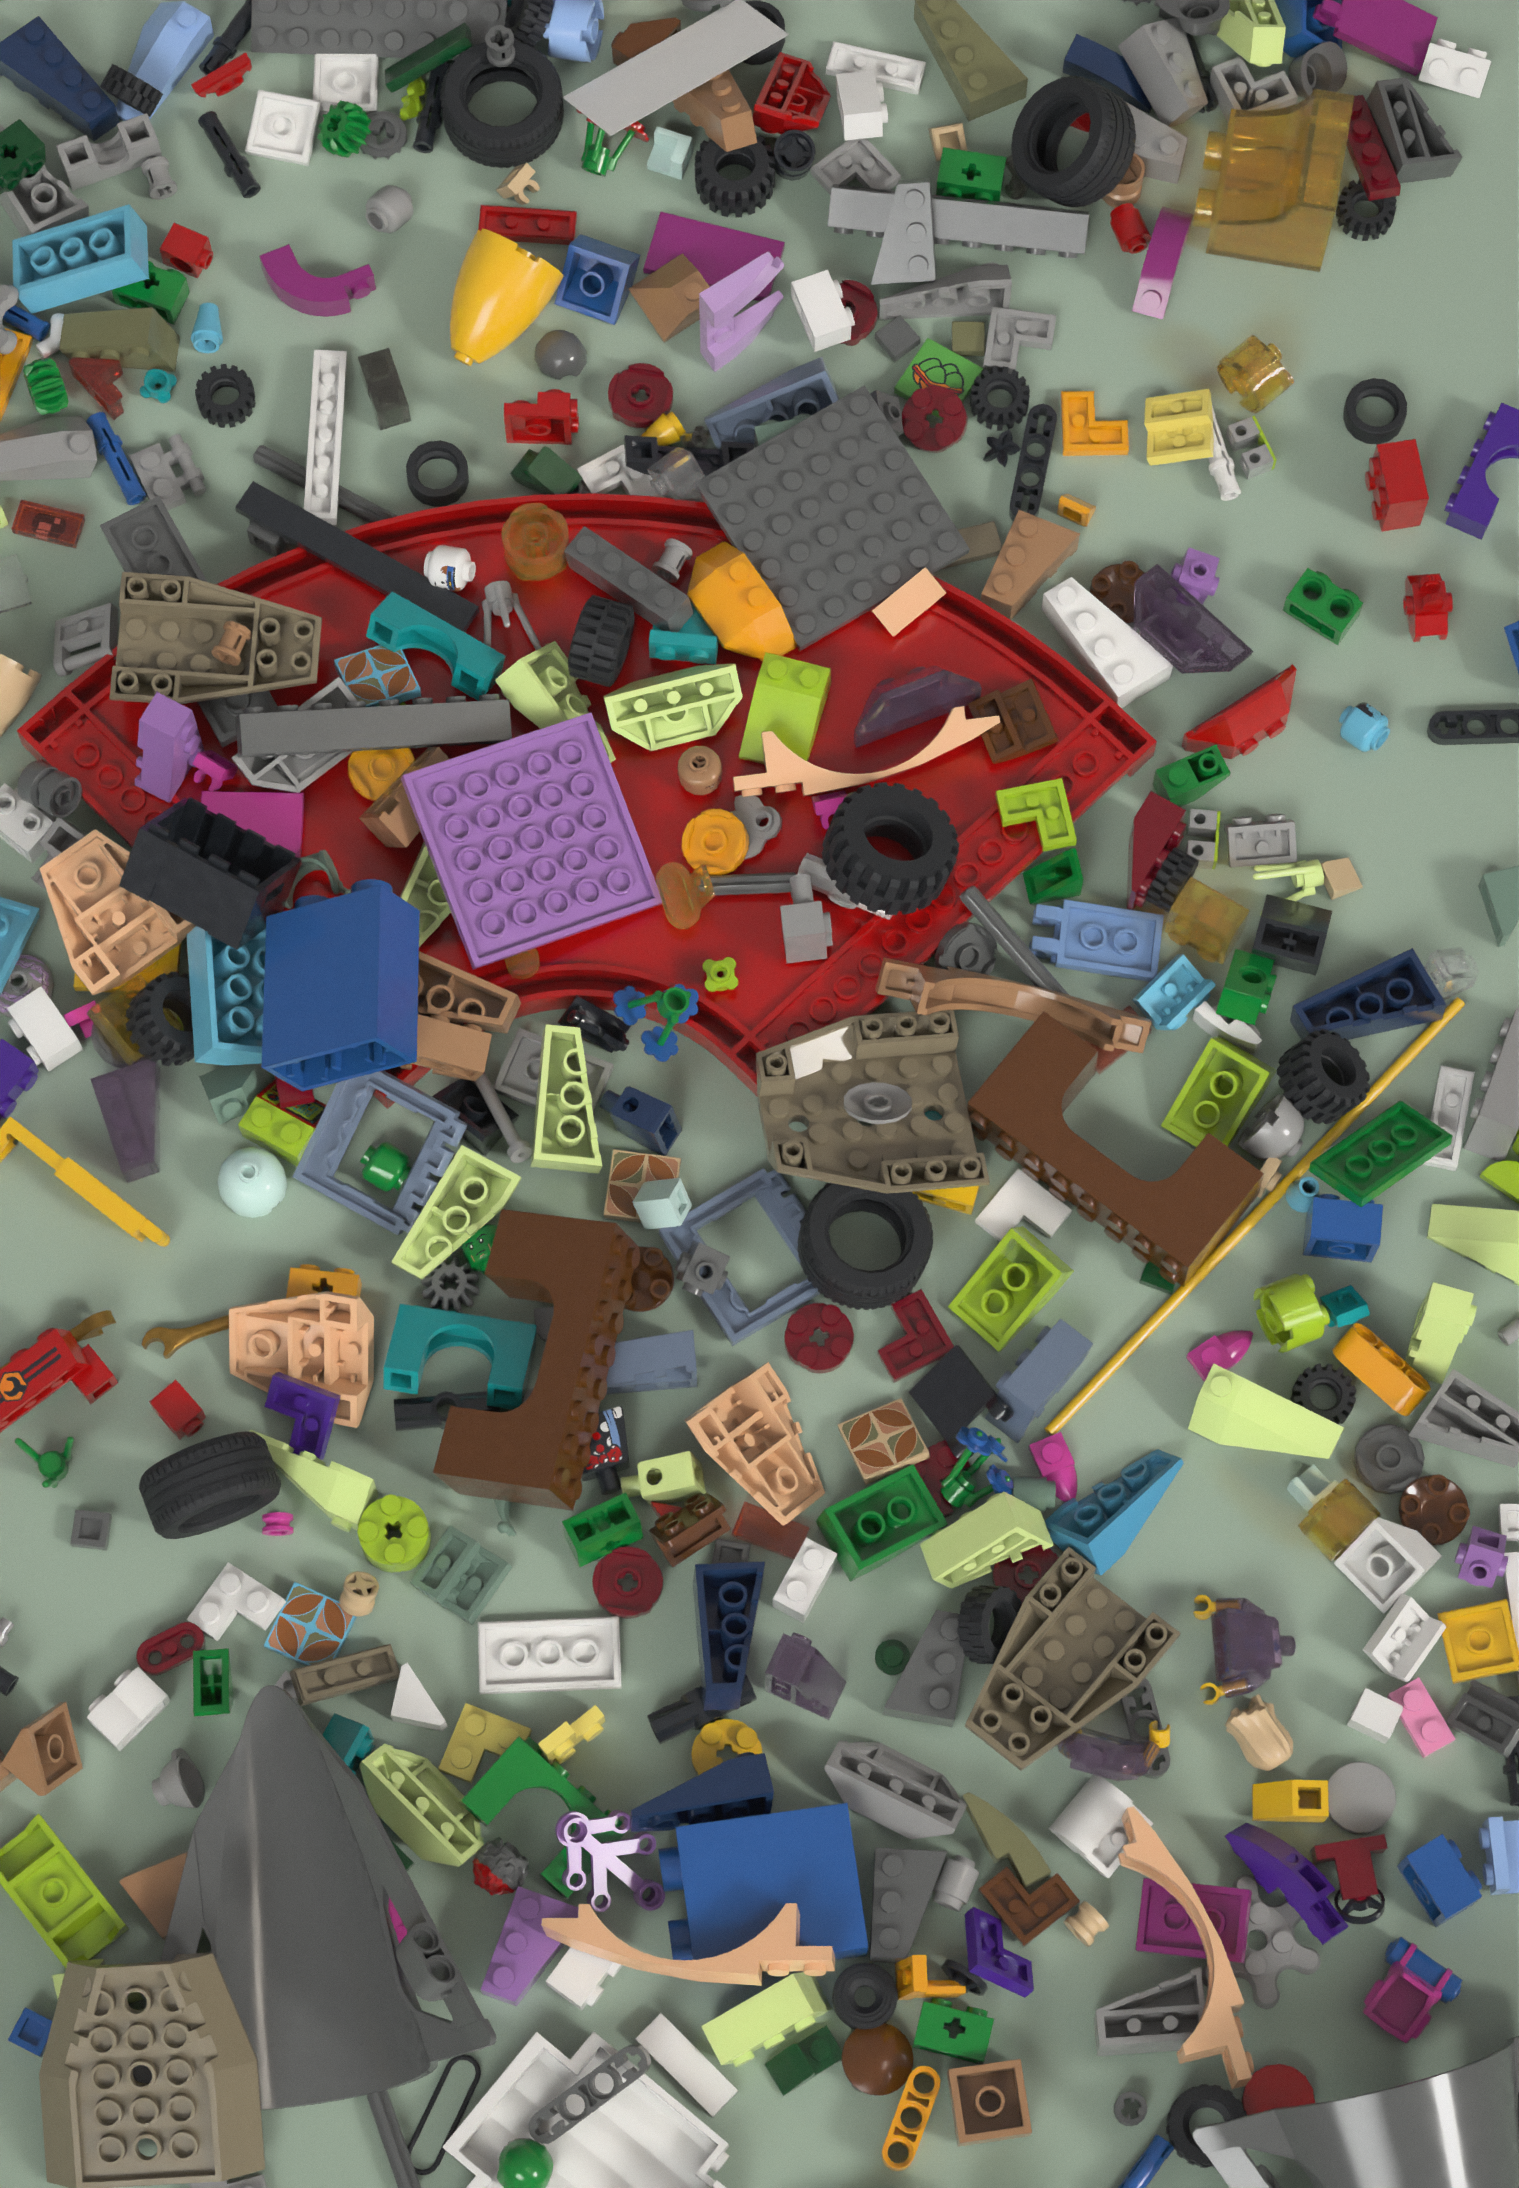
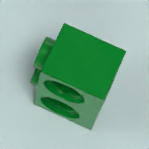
M1307 568L1286 597L1282 611L1334 644L1339 645L1359 617L1363 602L1351 590L1341 589L1333 584L1331 579L1324 573L1314 572ZM1307 591L1314 592L1318 598L1309 599L1303 593ZM1340 609L1345 612L1346 616H1335L1331 610Z

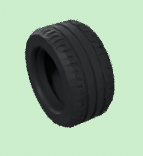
M514 41L513 46L516 56L514 61L506 67L492 65L487 59L488 47L486 42H481L459 54V57H456L454 62L450 64L446 75L443 77L440 97L446 133L452 144L457 147V150L462 152V155L469 157L470 160L476 163H482L484 166L510 168L512 166L517 167L526 162L529 163L533 159L540 157L539 155H543L551 147L562 128L564 105L559 74L556 72L553 63L542 52L520 41ZM497 81L514 82L522 85L535 96L537 101L531 114L521 122L509 126H491L479 121L469 111L468 105L473 95L483 86Z
M1067 76L1044 85L1024 105L1013 130L1011 144L1012 159L1019 179L1028 189L1066 207H1083L1102 199L1123 179L1131 164L1136 142L1133 115L1122 97L1088 78ZM1089 113L1091 121L1089 137L1082 153L1069 167L1058 171L1056 162L1058 147L1065 131L1076 118Z
M827 1183L815 1194L801 1223L797 1239L798 1257L801 1260L800 1265L803 1268L804 1274L807 1275L808 1281L812 1282V1286L817 1288L820 1294H824L825 1298H830L832 1302H837L841 1306L846 1305L850 1309L853 1307L855 1310H860L861 1308L863 1310H874L878 1307L884 1308L886 1305L890 1306L893 1302L904 1298L919 1281L933 1248L932 1222H930V1215L927 1214L928 1210L923 1206L922 1200H919V1196L912 1192L886 1194ZM864 1211L877 1214L889 1222L897 1233L901 1247L900 1257L895 1263L884 1269L866 1271L854 1268L840 1259L832 1247L829 1235L831 1224L846 1213Z
M245 1431L205 1440L162 1459L147 1469L141 1476L139 1490L155 1532L166 1539H180L218 1529L255 1513L279 1495L281 1480L265 1439L255 1432Z

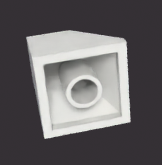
M1377 1517L1334 1564L1384 1614L1396 1603L1401 1594H1405L1427 1573L1442 1555L1418 1531Z

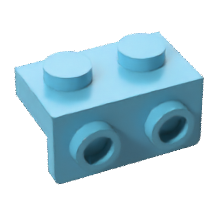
M1177 954L1132 1001L1147 1019L1151 1020L1152 1025L1157 1030L1173 1031L1187 1021L1188 1017L1186 1015L1194 1007H1199L1210 998L1211 994L1209 992L1216 984L1212 979H1204L1184 954Z

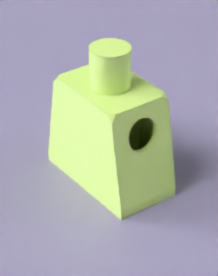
M691 1451L641 1461L637 1463L638 1475L621 1477L622 1493L626 1492L628 1497L642 1495V1498L649 1505H651V1501L662 1504L682 1502L695 1494L706 1493L702 1463Z

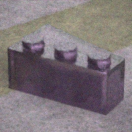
M149 1059L90 1079L122 1174L127 1183L160 1172L159 1090L161 1069L158 1061L154 1063Z
M783 1633L765 1671V1691L829 1720L847 1682L815 1647L811 1646L812 1641L798 1633H792V1636Z

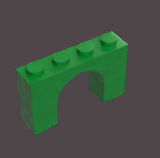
M519 1736L459 1802L485 1827L514 1795L530 1788H542L557 1794L565 1802L569 1811H578L588 1819L608 1817L611 1813L608 1809L604 1813L593 1804L597 1800L596 1797L584 1786L580 1785L578 1789L575 1788L567 1780L570 1774L559 1763L554 1761L550 1765L540 1756L542 1751L535 1741L530 1737L523 1740ZM617 1818L615 1826L620 1827L623 1822ZM576 1823L571 1824L570 1834L575 1832ZM611 1830L591 1835L602 1843L620 1840L625 1833L619 1834ZM565 1845L539 1876L564 1899H567L574 1891L567 1888L562 1882V1874L567 1869ZM581 1847V1871L587 1877L591 1873V1854ZM574 1873L570 1877V1884L577 1882L578 1873Z

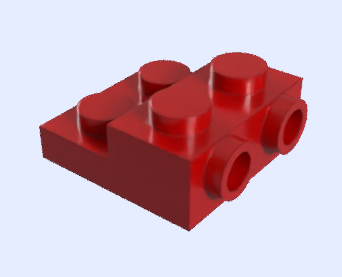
M550 389L546 392H538L537 404H531L524 400L504 403L506 442L572 445V433H578L579 431L578 399H571V393L563 392L559 389Z

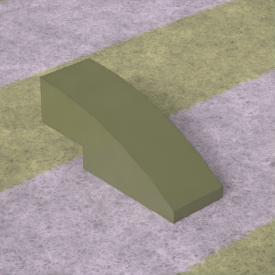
M970 1792L962 1796L963 1801L967 1805L966 1811L994 1864L1007 1858L1018 1880L1025 1889L1050 1876L1051 1870L1040 1852L1024 1832L1007 1816Z

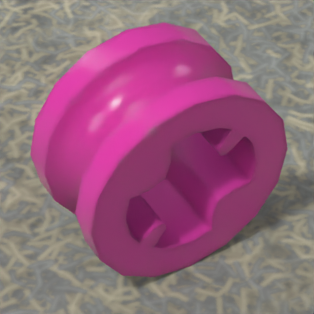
M273 1512L262 1515V1521L266 1523V1526L262 1528V1534L285 1536L294 1533L293 1527L290 1526V1521H293V1514Z

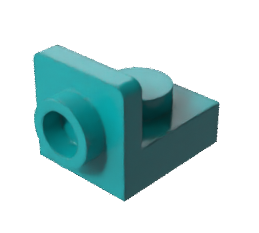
M1352 1285L1320 1297L1321 1304L1329 1314L1330 1323L1327 1324L1329 1327L1337 1325L1339 1328L1344 1325H1351L1359 1319L1370 1315L1368 1304Z

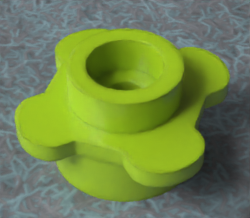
M726 957L721 961L707 959L703 963L702 968L707 976L705 988L708 991L733 990L738 986V979L734 975L735 960L731 957ZM723 972L724 975L722 977H718L717 973Z

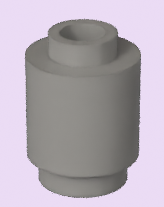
M955 1855L954 1860L946 1858L933 1890L936 1893L933 1901L943 1907L960 1912L962 1904H967L979 1875V1871L974 1869L975 1862L960 1855Z

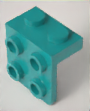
M691 603L693 615L678 632L661 631L653 625V630H650L649 657L661 660L687 661L697 664H716L719 641Z

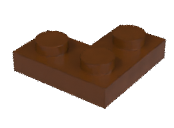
M1006 1867L978 1890L1023 1947L1080 1903V1900L1058 1873L1029 1895L1010 1869Z

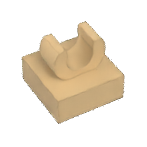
M528 163L519 165L510 172L496 191L504 199L514 196L516 202L525 205L530 200L523 193L524 187H527L532 193L540 189L538 183L530 179L536 171Z

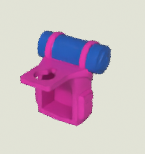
M1399 1937L1391 1942L1386 1949L1384 1961L1391 1965L1384 1980L1377 1979L1363 2001L1366 2004L1363 2013L1382 2029L1401 2041L1408 2043L1412 2038L1417 2039L1426 2026L1429 2025L1432 2018L1429 2012L1439 2000L1447 2004L1459 1995L1463 1980L1456 1976L1450 1968L1446 1969L1419 1950L1416 1944L1408 1942L1403 1937Z

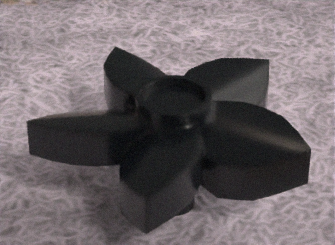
M1010 430L1002 432L998 439L987 437V444L992 449L985 454L983 458L985 462L992 461L997 457V461L1005 467L1008 455L1016 454L1021 450L1012 441L1013 436Z

